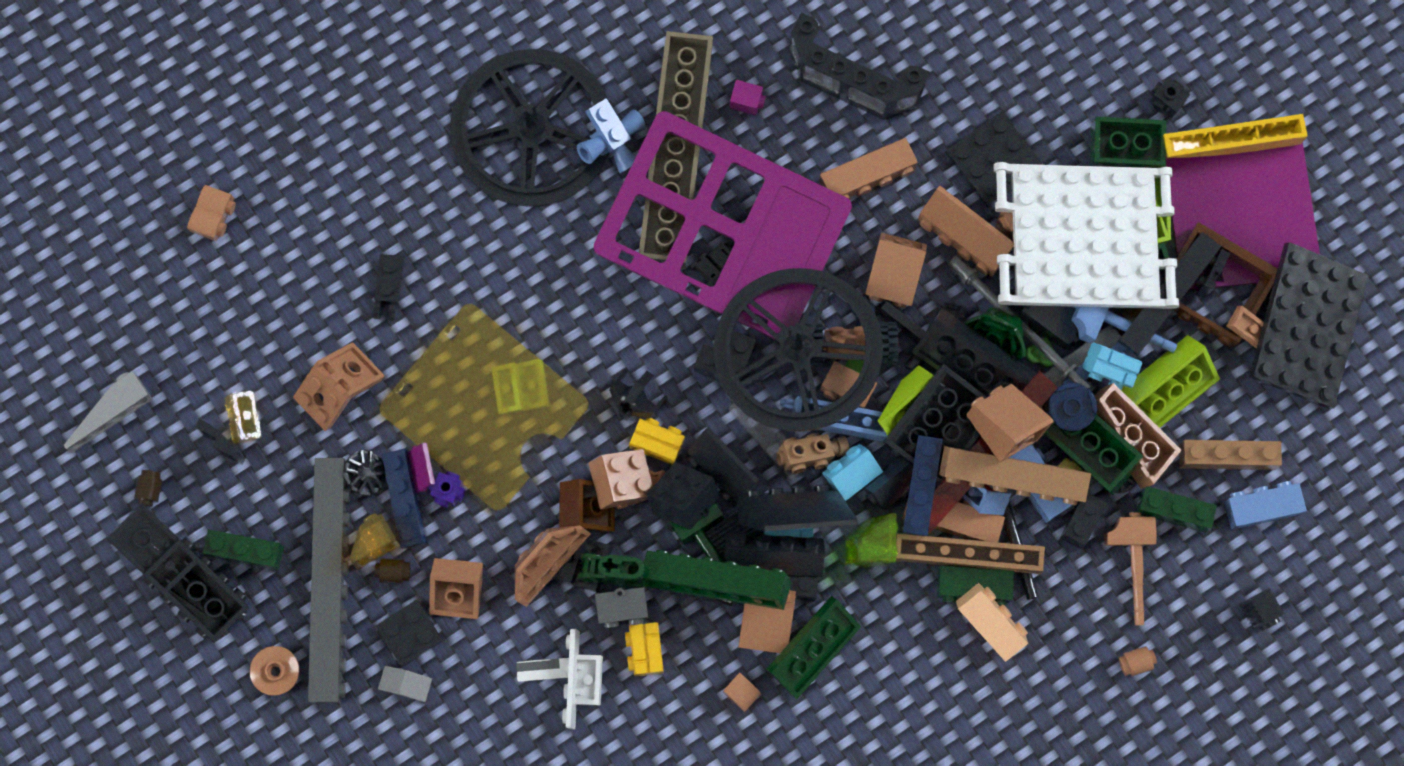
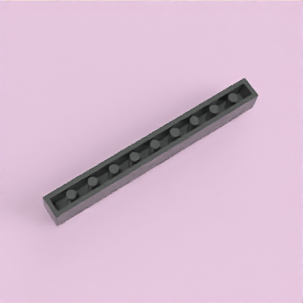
M315 458L308 702L311 704H341V698H345L346 684L342 683V673H346V658H342L343 648L347 647V634H343V624H347L348 619L347 609H344V600L348 599V585H344V575H348L349 563L345 561V551H349V537L345 536V529L350 525V514L346 512V503H350V488H347L343 476V468L346 462L344 458Z

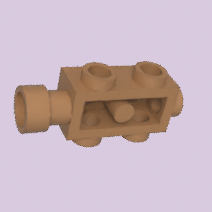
M813 433L798 440L796 437H792L783 441L776 453V459L779 466H783L785 471L792 470L793 474L806 471V467L814 466L815 470L827 467L835 455L837 457L845 456L849 450V443L845 436L837 437L830 441L828 434L819 435V433ZM800 450L801 452L797 454L795 451Z

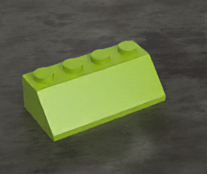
M1187 335L1177 343L1174 353L1167 351L1137 375L1133 387L1124 386L1121 391L1160 428L1220 380V377L1206 347Z

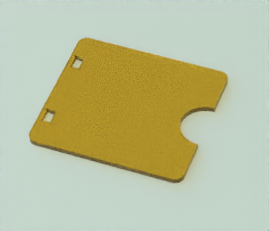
M466 304L380 405V413L415 444L427 443L429 455L447 471L459 475V480H462L468 489L492 509L503 510L531 478L525 472L521 463V451L524 444L531 437L539 434H550L562 440L587 411L589 403L580 392L474 304ZM457 325L461 331L452 341L446 336ZM409 382L413 388L404 398L398 393Z

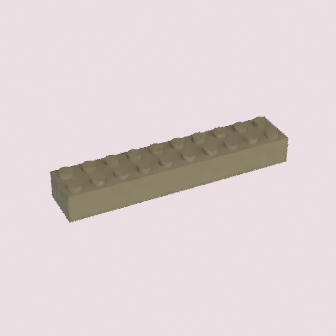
M666 31L656 115L666 111L703 129L713 36ZM667 133L649 168L648 180L690 200H694L700 147L672 133ZM646 198L639 253L659 263H664L683 226L684 216ZM687 256L681 269H686Z

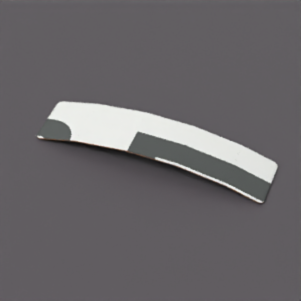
M569 658L517 662V680L520 682L568 678V674H565V661Z

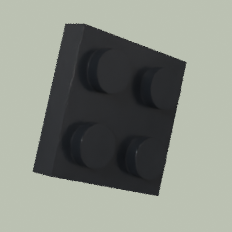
M417 599L376 625V628L402 668L444 641Z

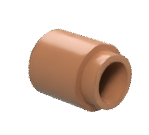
M1146 646L1123 653L1124 656L1118 657L1124 676L1131 675L1132 677L1154 670L1153 664L1157 663L1154 651L1152 649L1148 650Z

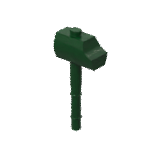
M713 504L709 508L708 516H702L691 530L669 521L670 526L683 545L695 539L708 558L724 563L717 549L705 533L724 520L723 513L717 504Z

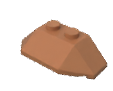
M580 525L547 528L544 532H541L535 538V543L529 550H525L519 556L518 562L515 564V600L527 607L591 533Z

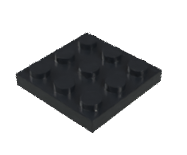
M1003 111L948 148L945 152L987 208L997 201L995 163L1044 165ZM1006 174V193L1008 194L1012 191L1011 174Z

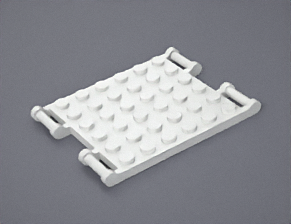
M1005 162L994 164L997 180L995 211L1013 213L1014 256L1009 254L997 255V264L1000 269L998 304L1161 309L1179 307V299L1176 298L1175 282L1177 260L1173 258L1158 259L1156 217H1170L1174 215V207L1171 204L1170 185L1172 168L1008 164ZM1006 174H1011L1012 203L1007 202ZM1154 178L1161 179L1162 207H1156ZM1009 265L1015 267V295L1010 294ZM1159 269H1165L1167 299H1160Z

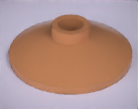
M279 646L267 647L258 652L251 662V681L264 694L272 696L284 694L292 689L298 680V661L294 654L286 648ZM275 667L280 668L278 676L272 675V670Z

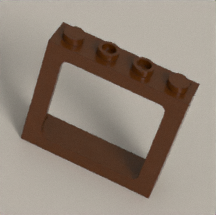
M1198 222L1175 257L1177 264L1202 232L1221 245L1217 252L1221 249L1229 252L1228 258L1259 277L1258 283L1244 305V308L1256 315L1274 284L1278 268ZM1164 276V278L1162 279V281H1161V283H1160V286H1161V284L1165 281V279H1166L1165 276ZM1180 302L1179 307L1173 309L1179 319L1185 322L1191 321L1198 325V330L1205 334H1213L1225 346L1234 347L1242 339L1231 329H1224Z

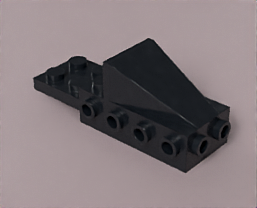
M143 503L106 537L144 575L142 580L151 589L156 587L162 593L160 597L169 606L174 604L179 609L177 613L187 623L191 620L197 626L195 631L202 638L206 639L209 637L213 642L218 638H223L229 632V627L235 621H240L247 614L249 606L245 600L248 597L238 587L233 590L228 585L230 580L221 571L216 574L210 568L213 563L204 554L198 556L193 550L195 546L186 537L181 540Z

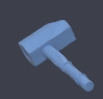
M1073 306L1076 310L1071 321L1078 329L1079 339L1088 343L1096 340L1103 321L1125 332L1132 324L1130 320L1108 311L1109 307ZM1156 334L1149 341L1172 353L1177 348L1176 343Z

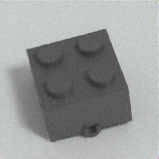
M644 587L629 590L618 588L614 592L595 594L599 624L604 623L605 628L620 626L619 621L629 620V625L644 623L643 618L648 617Z

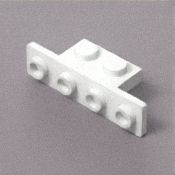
M570 629V635L566 637V649H569V659L565 661V674H568V684L564 685V699H567V709H563L562 720L568 729H575L576 705H601L603 656L579 655L580 631L577 629Z

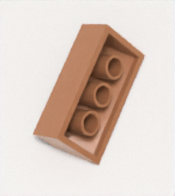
M941 186L936 189L919 214L918 220L925 230L936 233L939 236L938 239L946 246L951 245L958 250L957 254L966 261L971 260L976 264L977 270L984 275L989 274L993 277L999 269L997 255H1010L1014 248L1013 241Z

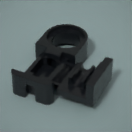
M721 242L709 253L710 257L708 259V254L703 253L697 262L694 261L691 264L692 270L696 268L708 281L707 285L713 287L731 251Z

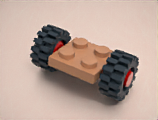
M878 322L883 341L881 365H897V323ZM817 324L812 335L814 340L866 346L862 326L854 327V329L832 327L824 330L823 340L822 324ZM822 347V352L826 350L827 353L865 355L866 353ZM812 358L810 360L811 367H823V358Z

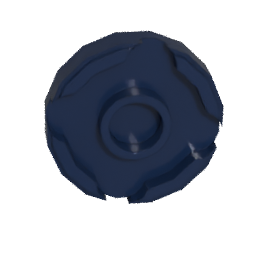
M1066 383L1058 387L1052 393L1048 402V414L1053 419V423L1060 429L1069 432L1080 431L1086 428L1094 420L1097 412V401L1092 391L1078 383Z

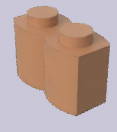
M205 185L190 217L187 229L192 233L217 241L219 236L222 237L227 227L225 220L228 215L231 216L236 206V202H233L234 197L232 194Z

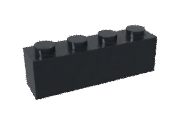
M726 533L724 563L725 561H732L741 566L756 565L766 570L777 568L783 570L787 575L822 577L825 559L823 538Z

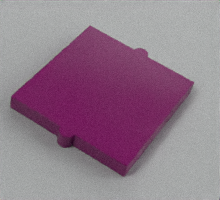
M422 443L418 446H412V450L408 451L416 494L427 491L428 487L435 484L427 443Z

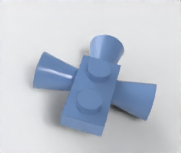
M606 98L585 111L596 132L590 135V140L578 143L577 151L581 159L587 164H591L600 154L603 156L612 151L618 171L621 173L630 168L636 158L624 143L631 139L629 135L645 130V122L636 110H631L620 121Z

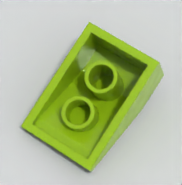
M919 365L899 383L877 421L887 436L934 376Z

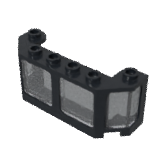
M801 12L791 32L792 44L789 47V54L795 64L799 81L883 120L892 118V115L915 110L925 90L930 71L919 66H909L904 70L899 82L813 43L818 33V23L814 18Z

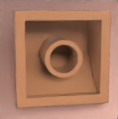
M434 558L430 574L429 614L478 619L483 581V563Z

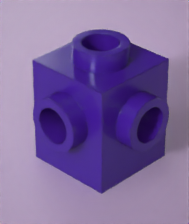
M446 471V474L439 472L437 478L434 477L435 484L429 487L430 495L435 499L434 503L448 508V505L456 507L457 502L462 501L466 489L463 488L464 484L462 480H459V475ZM447 483L450 485V489L446 492L442 491L444 484Z

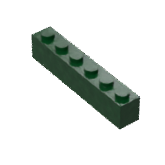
M647 550L644 559L646 571L641 580L644 586L648 588L784 610L791 587V581L787 573L777 568L766 570L756 565H748L747 567L732 561H725V563L716 562L708 557L697 559L683 553L673 555L664 550H656V552Z

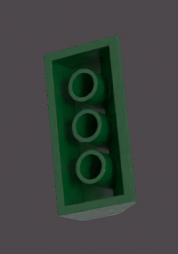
M1097 414L1094 420L1080 431L1069 432L1060 429L1052 423L1044 433L1083 470L1091 473V477L1111 495H1114L1129 479L1144 457Z

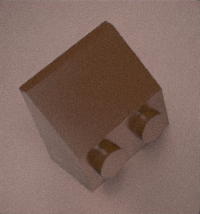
M575 479L560 482L559 527L580 525L589 533L615 532V507L600 509L593 481Z

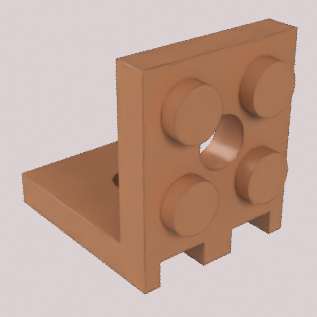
M352 342L318 360L293 398L326 431L333 426L351 398L381 382L385 375ZM319 393L324 397L323 401L320 399Z

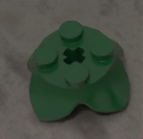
M990 307L985 313L965 322L967 326L1011 356L1014 355L1016 359L1025 358L1026 348L1023 341L1022 320L1018 316L1009 315Z

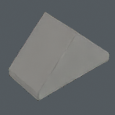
M385 666L378 690L426 703L432 678L404 669Z

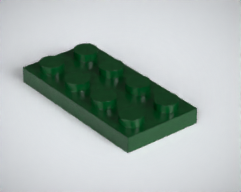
M831 596L766 669L791 696L798 699L861 626L844 606Z

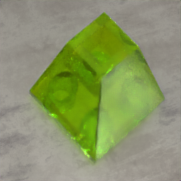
M895 513L866 519L846 540L845 565L875 567L896 562V532L898 524Z

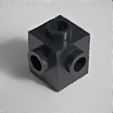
M1168 77L1164 83L1159 81L1153 88L1151 93L1154 95L1150 102L1156 111L1162 114L1165 113L1172 119L1191 94L1184 90L1180 82L1171 80Z

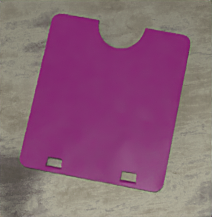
M1303 142L1301 145L1238 154L1167 158L1166 154L1165 167L1172 168L1170 185L1171 204L1174 207V215L1171 218L1176 254L1180 251L1193 227L1199 222L1276 268L1279 265L1284 243L1287 242L1320 255ZM1228 258L1221 273L1222 281H1215V288L1257 284L1259 277ZM1206 266L1202 273L1206 274L1209 267ZM1198 278L1195 280V282L1192 284L1189 290L1198 289V287L1195 286Z

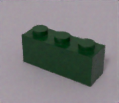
M1146 486L1140 492L1136 512H1140L1142 516L1155 517V519L1206 533L1212 529L1217 505Z
M208 529L203 554L210 558L279 570L284 546L278 542Z
M940 566L938 569L937 598H943V602L956 603L957 599L980 583L983 588L988 587L996 596L995 601L999 606L1002 604L1006 606V603H1010L1013 600L1014 571Z

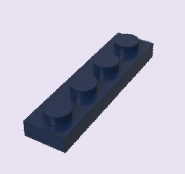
M918 435L904 521V533L928 535L943 439Z
M403 448L382 454L400 547L405 549L426 543L408 450Z

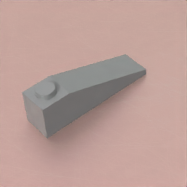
M133 371L123 373L116 379L117 382L111 385L66 441L64 447L69 452H75L153 399Z

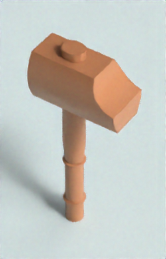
M1140 512L1129 513V517L1117 518L1114 528L1104 534L1105 546H1130L1135 626L1144 625L1142 545L1156 544L1155 517H1141Z

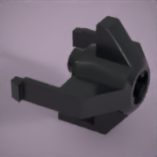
M622 370L618 379L609 389L619 411V416L626 421L629 417L633 416L652 418L659 408L666 404L668 396L665 395L655 405L647 399L644 392L645 386L652 380L654 375L646 371L634 386H627L621 381L626 377L629 370Z

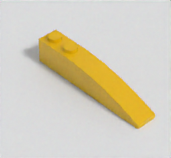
M1303 114L1163 135L1167 158L1226 155L1301 145L1308 137Z

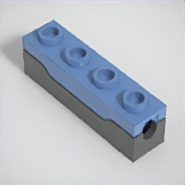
M1112 325L1099 332L1096 340L1093 341L1125 354L1126 348L1118 342L1121 335ZM1086 342L1066 357L1064 361L1069 366L1077 364L1078 369L1076 373L1089 384L1087 379L1090 378L1088 377L1090 372L1083 370L1082 366L1085 358L1088 356L1087 353L1092 343ZM1056 366L1042 375L1043 378L1056 387L1066 383H1073L1070 379L1063 382L1061 380L1063 372Z

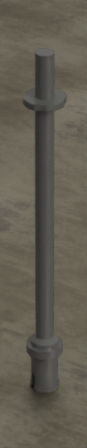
M959 255L952 258L948 263V267L962 278L961 281L965 285H972L997 310L1009 315H1016L1007 305L998 304V297L978 278V271L975 268H971ZM1022 321L1021 327L1024 336L1063 372L1061 376L1063 382L1070 379L1073 383L1081 384L1088 389L1091 388L1076 373L1078 369L1077 364L1069 366Z

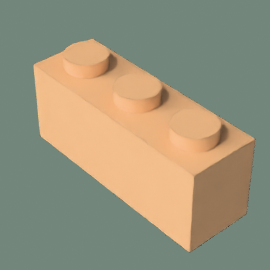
M978 583L956 601L958 610L1006 662L1028 644L1026 638L1028 632L1020 622L1016 624L1010 618L1012 614L1005 605L999 606L996 603V596L988 587L983 588Z

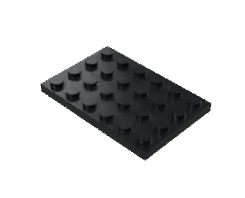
M1291 242L1284 243L1249 377L1324 408L1335 409L1369 275Z

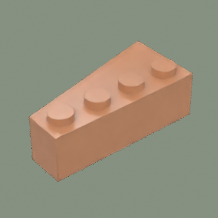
M1114 383L1101 388L1094 396L1097 401L1096 414L1144 456L1131 474L1140 489L1154 485L1181 452V449Z

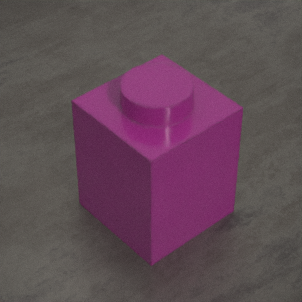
M736 80L730 99V109L756 116L758 108L763 109L766 96L763 95V87Z

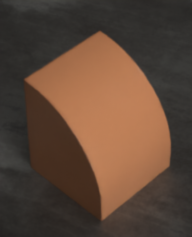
M741 673L723 691L744 712L761 695L758 689Z

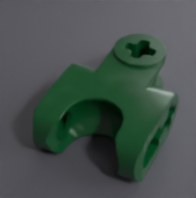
M581 554V560L584 561L582 573H578L577 579L592 583H612L620 587L648 588L642 582H637L643 579L646 571L645 563L641 559L619 555Z

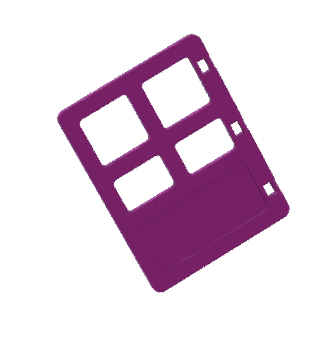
M663 111L656 115L594 242L593 249L598 256L625 267L629 271L671 291L690 298L715 312L723 314L734 296L749 283L761 276L792 268L823 271L851 211L852 204L847 197L669 112ZM667 133H672L715 155V159L694 200L679 195L646 178V174ZM731 164H737L764 178L763 186L746 221L742 224L711 209V204ZM638 195L664 206L685 218L683 226L664 263H659L616 242L615 238L635 197ZM702 226L731 238L735 243L713 287L684 275L680 270ZM621 251L634 257L631 264L618 258ZM688 283L701 289L698 296L685 290ZM806 284L785 285L767 291L754 301L789 328L790 325L795 326L799 322L815 286ZM749 304L747 306L754 314L767 320V325L777 334L781 331L778 326ZM742 312L737 322L776 340L764 328L752 322L753 319L746 312Z

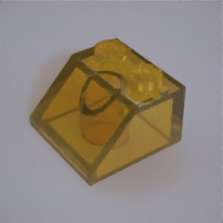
M375 513L363 520L364 524L359 527L350 556L351 563L357 569L400 547L397 537L382 514L377 516Z

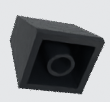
M1026 305L1019 316L1036 334L1043 338L1047 337L1050 342L1065 350L1070 344L1075 346L1079 339L1078 329L1071 321L1076 310L1073 306Z

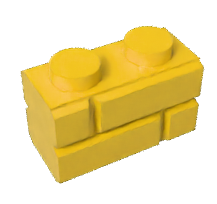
M646 418V420L639 419L629 443V448L633 450L643 449L645 455L673 465L685 440V436L681 435L682 431L672 426H669L668 429L659 426L660 422L652 418Z
M658 623L630 625L629 632H625L626 647L631 646L632 656L627 657L629 671H634V676L664 673Z

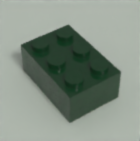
M1096 116L1091 124L1090 166L1165 167L1166 149L1163 135L1166 134V120Z

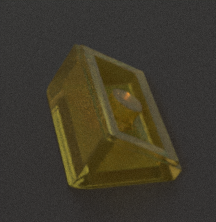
M253 391L230 393L226 396L225 403L233 443L261 438Z

